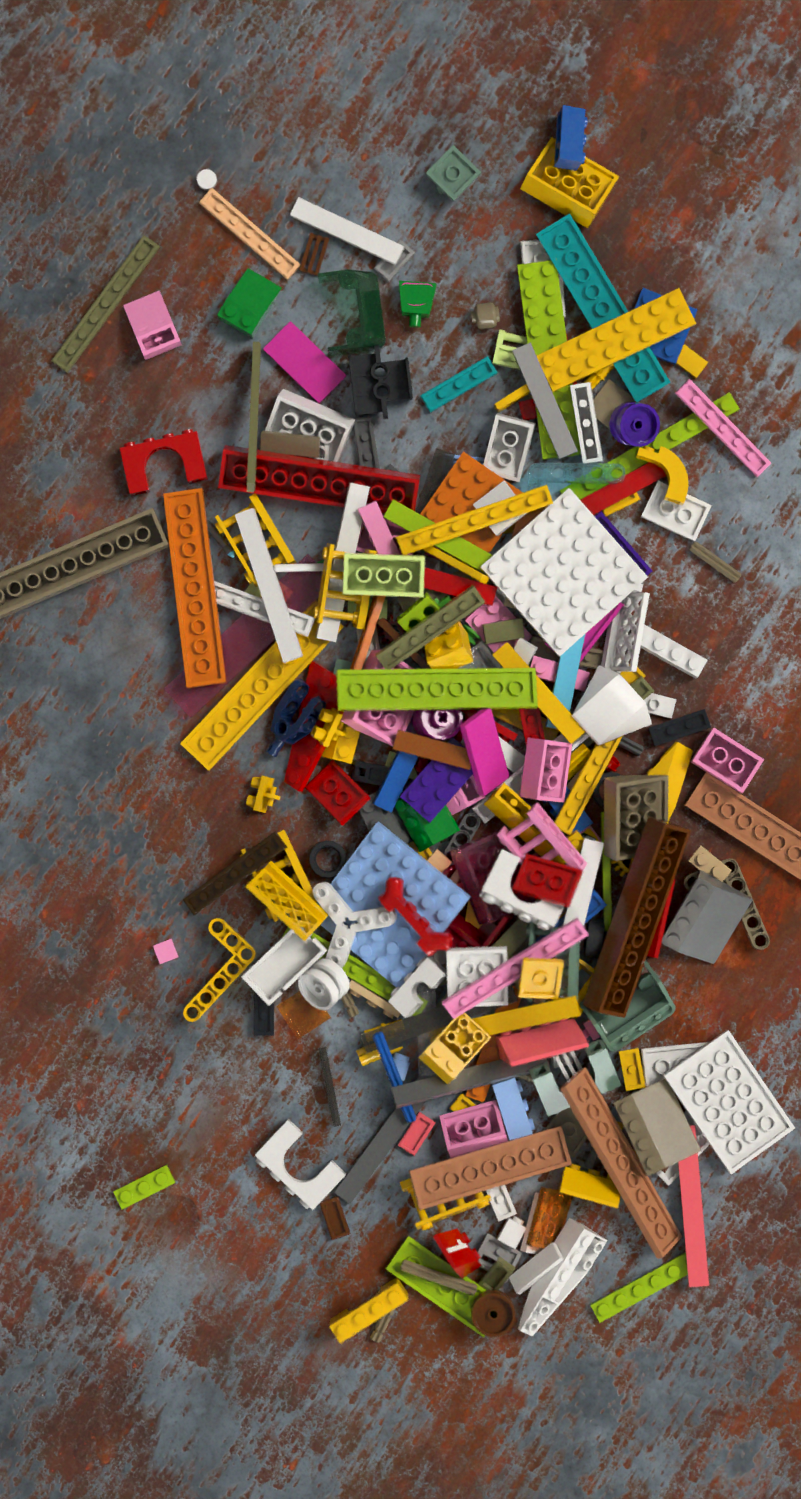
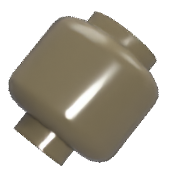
M493 302L476 304L475 311L471 312L472 323H476L478 329L494 328L497 322H500L498 306L495 307Z

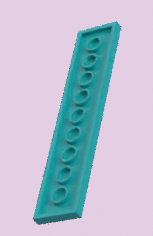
M570 214L536 234L592 329L628 312ZM650 347L613 364L636 403L671 383Z

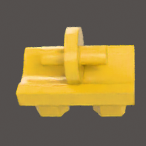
M334 708L331 710L322 709L319 719L324 721L325 725L323 728L315 725L311 735L323 746L328 747L332 739L337 741L339 735L345 736L347 733L342 729L345 723L340 721L343 715Z
M263 775L262 777H253L251 787L258 789L257 796L249 795L247 797L246 805L252 807L255 811L266 813L267 807L273 806L274 799L280 800L281 797L275 795L277 787H273L274 779Z

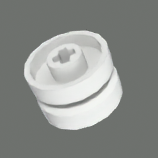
M322 958L317 960L309 970L300 976L298 987L303 997L313 1007L319 1010H328L348 992L350 983L346 973L338 964L329 959Z

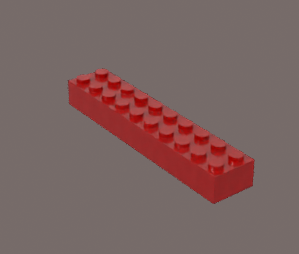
M225 445L222 453L218 488L247 492L248 448ZM257 450L255 491L247 493L344 507L350 482L370 487L366 505L376 501L383 514L386 513L393 500L415 511L420 475Z

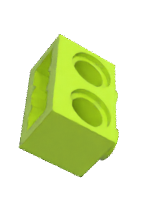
M426 592L423 597H420L397 617V622L407 632L411 629L408 625L409 621L416 619L420 623L430 616L423 612L425 607H433L434 612L441 607Z

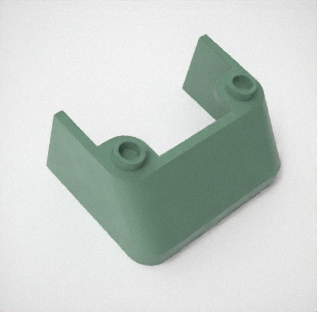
M646 960L644 966L648 972L639 977L637 983L639 989L633 994L625 1018L598 1013L592 1009L589 1011L586 1006L582 1005L583 1002L579 1003L607 1048L612 1052L620 1050L671 1016L676 1009L661 980Z

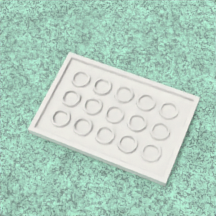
M729 1030L721 1033L663 1075L730 1174L737 1171L795 1129Z

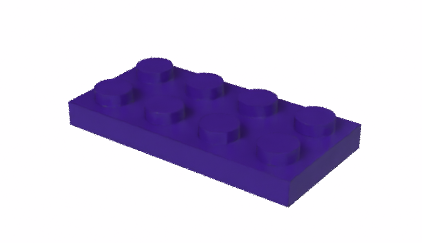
M453 737L447 742L464 747ZM432 760L402 793L400 798L430 823L473 775L472 767L470 770Z

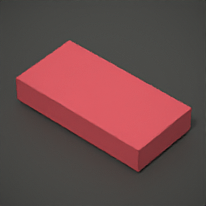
M418 1112L416 1120L411 1123L398 1146L415 1156L436 1122L423 1113Z

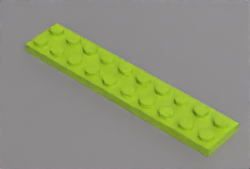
M551 260L517 265L527 344L531 342L536 356L567 341L559 276ZM568 385L552 393L578 452L567 456L572 457L581 455L571 388ZM536 407L542 460L556 459L558 456Z
M536 668L336 671L338 711L536 709L538 707Z

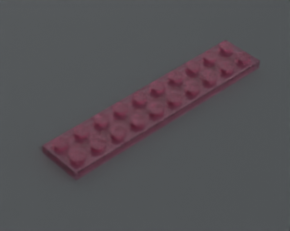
M307 554L297 564H311L316 562L309 554ZM322 571L288 572L279 580L287 608L304 613L318 600ZM243 614L221 635L227 683L187 688L185 671L183 670L164 690L192 718L276 639L271 624Z

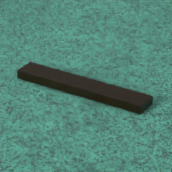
M276 831L185 897L183 901L193 915L198 914L288 847Z

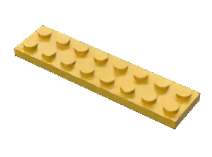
M680 288L549 349L537 355V358L552 392H555L696 325V322Z

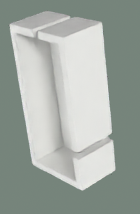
M291 929L242 978L270 1006L283 993L281 989L286 990L327 949L316 937L312 940L309 936L304 942Z

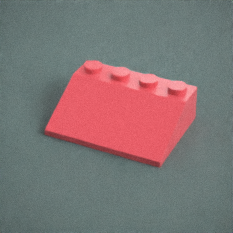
M573 1017L495 1035L499 1057L510 1066L589 1047L586 1038Z

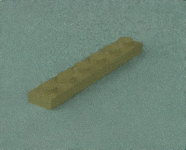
M472 585L380 650L375 656L385 669H392L483 605L485 601L474 585Z

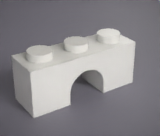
M433 957L421 959L417 964L418 968L415 972H410L404 978L405 983L391 993L392 997L388 1002L405 1018L411 1017L424 1003L417 995V987L421 982L426 983L432 989L437 988L447 977V970Z

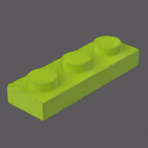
M165 1165L113 1191L121 1209H124L176 1183L168 1165Z

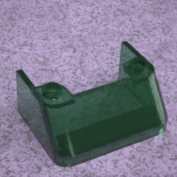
M350 269L318 273L319 283L339 281L340 286L346 290L356 289L361 327L348 331L346 336L347 345L328 347L329 357L374 351L375 345H379V349H382L386 343L377 276L373 272Z

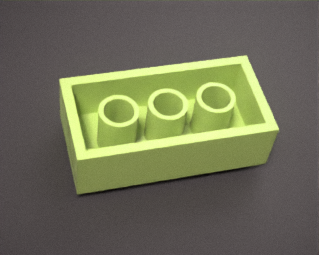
M344 553L343 594L423 597L425 556Z

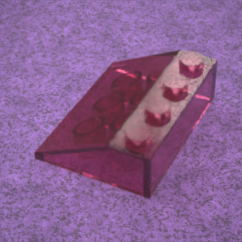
M500 830L449 851L465 892L471 896L469 902L479 925L492 923L510 914L500 908L501 906L495 903L489 904L482 899L483 897L479 896L502 849L511 853L499 841L497 834ZM518 862L510 879L511 891L517 899L530 904L536 901L537 898L519 894L512 890L521 868V864Z

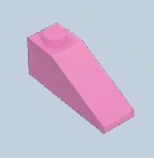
M533 656L530 668H536V675L541 680L551 683L555 682L558 662ZM578 669L574 689L585 692L590 672Z

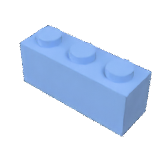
M515 1078L492 1083L509 1140L533 1134L532 1130H535L532 1118L528 1119L526 1111H529L526 1099L522 1100L520 1092L523 1089L520 1080L516 1081Z

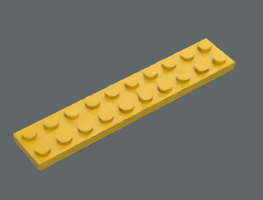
M314 600L303 614L313 617L314 606H317L318 602ZM314 621L308 637L296 633L303 657L284 663L277 642H275L180 743L207 770L210 771L331 642L316 638L319 623ZM341 623L339 625L338 633L344 628V626Z

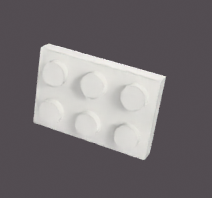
M657 481L641 517L695 542L712 505L688 494L683 505L666 501L664 496L668 485Z

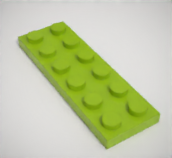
M408 1235L386 1267V1270L476 1333L485 1337L486 1335L481 1334L475 1328L471 1316V1307L474 1299L481 1292L486 1291V1289L466 1276L462 1280L477 1285L475 1295H470L402 1271L401 1265L403 1260H408L462 1279L448 1262ZM496 1311L490 1312L491 1317H494L495 1314H497Z

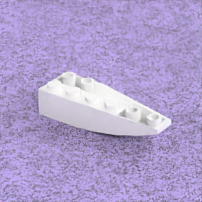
M571 1218L568 1219L554 1242L564 1260L531 1286L518 1327L520 1331L531 1336L537 1332L588 1273L608 1240Z

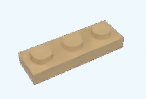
M350 981L349 992L358 998L362 995L367 999V1004L374 1008L377 1006L384 1009L383 1013L392 1019L394 1016L397 1018L400 1016L401 1013L388 1001L356 981Z

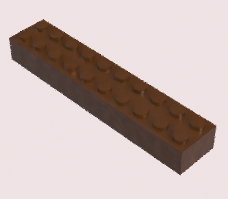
M648 817L582 1005L598 1013L622 1018L626 1017L691 833L690 829L672 822Z

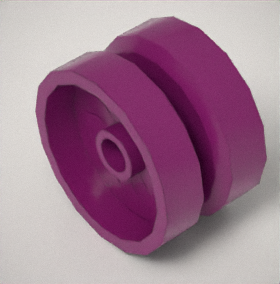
M461 709L415 710L412 718L413 728L417 735L438 741H443L456 735L463 721Z

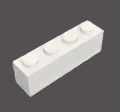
M591 382L570 385L583 464L603 461Z
M644 624L640 648L693 678H698L707 659Z

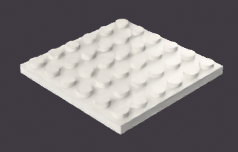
M570 488L480 567L559 657L648 578Z

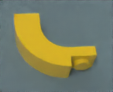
M660 446L658 453L654 452L655 449L651 447H639L636 458L660 466L667 475L668 487L664 500L683 505L688 492V475L679 457Z

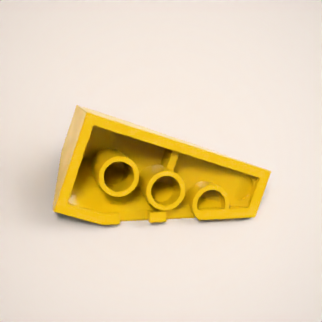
M675 742L660 758L659 763L647 772V775H668V821L676 807L693 750L679 742Z

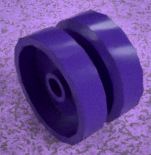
M635 402L622 403L611 414L609 422L610 432L614 439L621 444L637 447L646 446L653 442L659 433V416L655 409L647 404Z

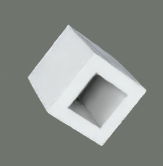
M516 1216L507 1218L497 1239L516 1249L526 1230V1225L523 1224L525 1221Z

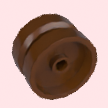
M489 1289L481 1292L473 1301L471 1307L472 1321L475 1328L481 1334L488 1337H500L508 1333L513 1327L516 1319L515 1307L511 1298L505 1292ZM491 1311L497 1312L494 1317L490 1316Z

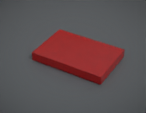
M333 760L305 786L309 793L342 826L371 799Z
M526 854L512 890L519 894L570 908L583 871L582 869Z

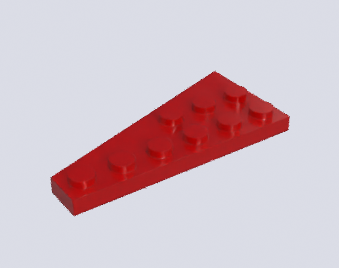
M312 661L306 683L309 685V692L301 703L298 718L302 714V709L307 706L311 699L320 696L326 702L325 709L331 710L334 708L338 710L336 674L317 662ZM318 719L315 725L323 728L325 722ZM311 732L292 744L284 779L285 783L300 792H303L326 748L311 735Z

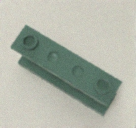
M530 921V925L526 927L529 947L536 943V935H549L559 928H553L552 931H543L537 927V924ZM580 941L556 955L569 958V966L562 970V976L568 978V986L560 988L559 996H564L565 998L576 996L577 1002ZM528 998V1001L532 1002L534 998Z

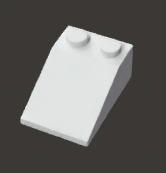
M497 413L483 465L501 478L520 482L536 423Z

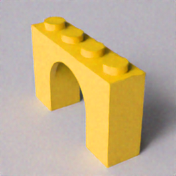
M396 1277L383 1285L374 1297L351 1311L346 1309L331 1318L329 1327L339 1343H342L408 1301V1292L399 1278Z

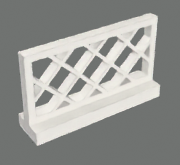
M630 593L621 601L624 606L607 627L601 662L602 667L617 673L636 672L650 593Z

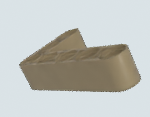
M730 858L721 860L723 864L731 862L734 866L733 871L725 878L724 883L731 886L733 881H740L741 889L739 891L752 898L738 863ZM700 870L692 872L684 877L682 883L683 887L687 891L690 888L687 885V880L690 877L696 878ZM752 900L740 921L751 946L755 949L763 950L768 947L770 940L756 905ZM750 917H754L757 920V924L753 928L747 925V920ZM758 935L764 937L765 941L762 946L755 944V938Z

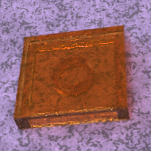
M300 991L276 1006L297 1039L331 1018L327 1010H319L307 1002Z

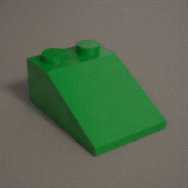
M248 268L217 314L218 319L253 339L282 287Z

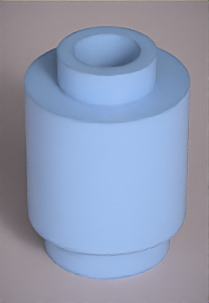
M395 1053L393 1059L401 1080L404 1081L410 1065V1057Z

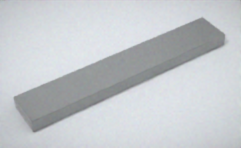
M531 342L512 350L559 460L578 452Z

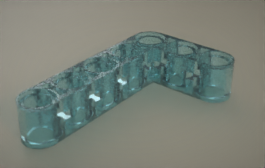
M534 463L528 470V491L547 485V483L618 484L624 481L626 472L625 468L617 463ZM536 468L543 470V475L539 478H535L532 475L533 470ZM578 468L583 471L580 478L572 476L574 469ZM554 469H561L563 475L560 478H554L552 476ZM594 469L602 470L603 474L600 478L592 477L591 474ZM614 469H620L623 472L620 478L616 479L611 476Z

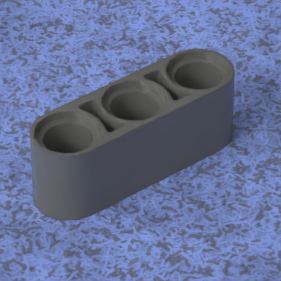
M468 813L463 817L458 826L460 831L454 833L443 853L445 856L451 850L455 851L458 855L457 860L450 865H455L461 860L480 825V818L477 814ZM474 816L476 818L477 824L475 827H468L466 825L467 817ZM459 833L467 836V842L463 845L458 844L456 841V836Z

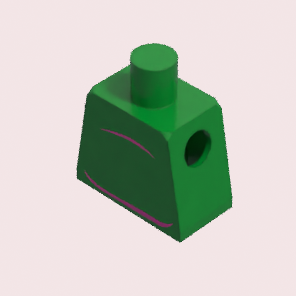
M399 281L402 316H410L409 327L420 328L421 317L429 318L437 283Z

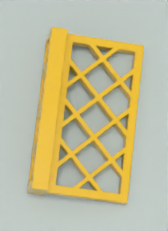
M272 861L246 886L304 942L329 916L324 909Z

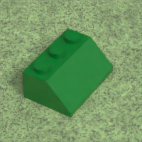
M400 796L395 804V808L419 852L460 831L447 805L429 823L401 799Z

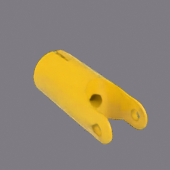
M394 1034L385 1038L386 1042L397 1037L398 1034ZM375 1042L356 1050L362 1066L381 1059ZM398 1047L390 1052L391 1054L396 1053L403 1047Z

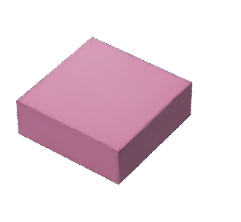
M172 939L153 946L160 964L179 957Z

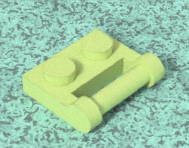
M500 329L492 364L520 370L512 352L516 347L502 344L503 340L526 345L527 339L524 336L506 333L505 330Z

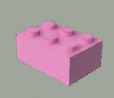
M712 728L690 762L741 794L747 788L764 759L719 730Z

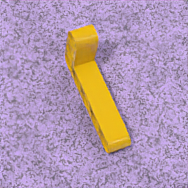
M222 918L213 919L209 923L208 928L210 933L233 956L184 1008L183 1015L190 1022L198 1020L256 957L254 947ZM216 921L223 924V930L220 933L213 930V924ZM235 935L238 939L237 945L230 946L227 943L228 936ZM247 948L252 951L251 959L245 960L242 957L243 949ZM235 963L238 965L239 971L237 974H231L228 971L229 964ZM216 978L224 979V988L218 989L215 986ZM208 992L211 995L210 1003H204L201 1000L202 993ZM189 1007H195L198 1010L197 1017H189L187 1013Z

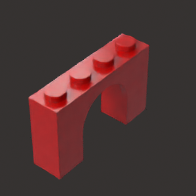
M188 429L182 431L181 435L174 436L173 433L163 435L162 439L158 440L147 438L143 440V443L135 444V442L125 443L124 447L120 448L129 494L136 496L150 492L146 465L152 454L164 449L172 450L182 457L189 484L208 480L198 432Z

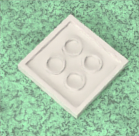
M507 947L451 948L446 951L448 997L506 962ZM508 986L476 1006L508 1005Z

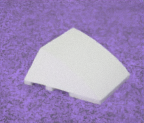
M600 665L595 670L593 678L572 714L576 722L598 746L652 725L646 702L619 673Z

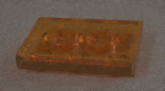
M541 1186L526 1245L545 1248L550 1243L555 1242L565 1226L572 1195L562 1193L559 1189Z

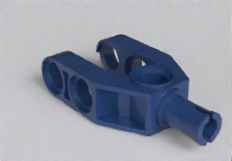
M297 679L290 685L275 708L271 731L274 733L275 738L266 749L274 757L278 756L285 743L294 744L307 736L317 723L321 710L326 708V702L320 696L314 697L302 709V714L296 722L292 720L293 715L309 692V685L302 679Z

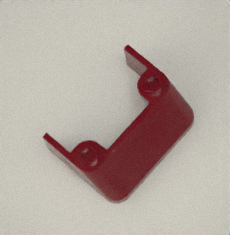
M452 865L446 868L443 874L449 878L457 867ZM458 913L444 932L451 933L453 937L451 948L489 947L515 914H508L498 925L494 922H485L477 929L474 925L465 921V918Z

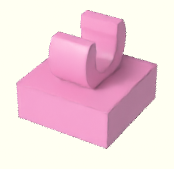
M589 1019L582 1023L585 1029L581 1031L585 1038L590 1036L594 1041L600 1037Z

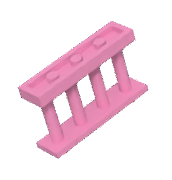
M538 802L531 806L527 812L528 818L510 831L506 826H503L497 834L501 844L506 846L513 855L520 858L519 862L521 865L525 855L528 854L527 852L544 840H549L554 848L541 858L552 860L559 855L566 861L565 865L582 869V871L587 865V862ZM531 825H536L541 833L521 846L515 837Z

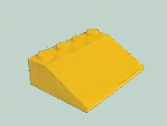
M551 137L527 173L520 189L564 215L570 214L574 221L589 228L619 176L585 157L584 164H581L577 171L554 167L556 139Z

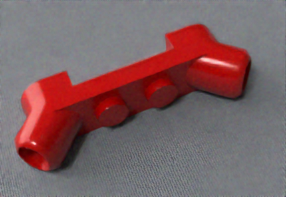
M398 877L388 878L385 881V891L378 897L389 913L395 909L398 910L421 936V939L416 944L428 956H433L438 950H450L453 944L451 933L434 932L430 927L429 921L416 912L417 908L415 905L403 897L404 880Z

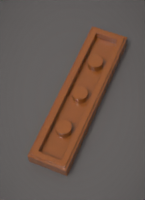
M401 730L397 731L393 750L470 770L471 764L466 748Z

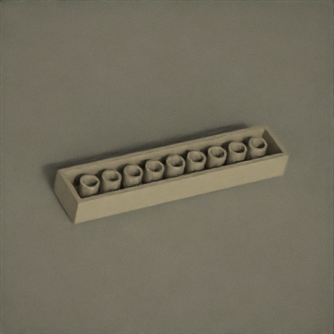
M153 508L1 572L0 619L170 547Z

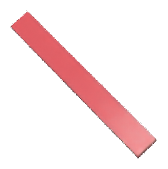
M689 1125L696 1138L695 1125ZM698 1153L678 1162L689 1287L709 1286Z

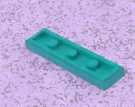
M487 356L423 393L420 397L429 413L497 375L498 372Z

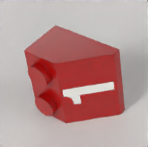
M456 1228L433 1236L453 1270L462 1279L482 1266L479 1262L481 1256L475 1248L471 1249L468 1244L471 1240L465 1232L461 1233Z

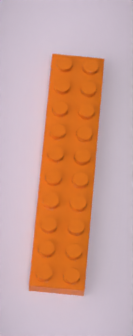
M202 488L164 493L186 687L194 688L227 683L204 492Z

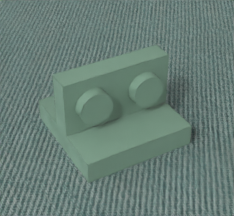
M453 145L426 172V175L437 185V191L441 195L445 193L454 202L481 175V171Z

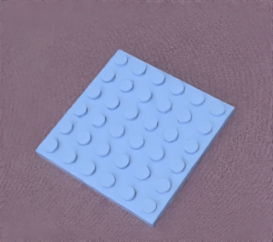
M380 822L374 825L331 882L333 888L352 911L384 907L378 897L385 891V881L390 877L402 878L404 880L403 897L415 905L417 908L416 912L429 921L430 927L434 932H444L471 898L469 894ZM395 909L397 919L393 925L356 932L351 950L395 987H401L405 983L404 978L410 972L413 973L418 962L427 954L416 944L421 939V936ZM328 916L320 925L333 935L336 924ZM347 917V920L344 921V924L348 925L350 928V925L357 923L358 921H350Z

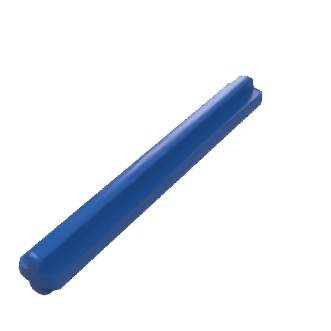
M383 1032L373 1034V1040L392 1087L403 1085ZM412 1105L401 1107L407 1123L416 1120Z

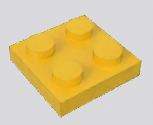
M523 957L518 996L521 998L559 999L563 960Z

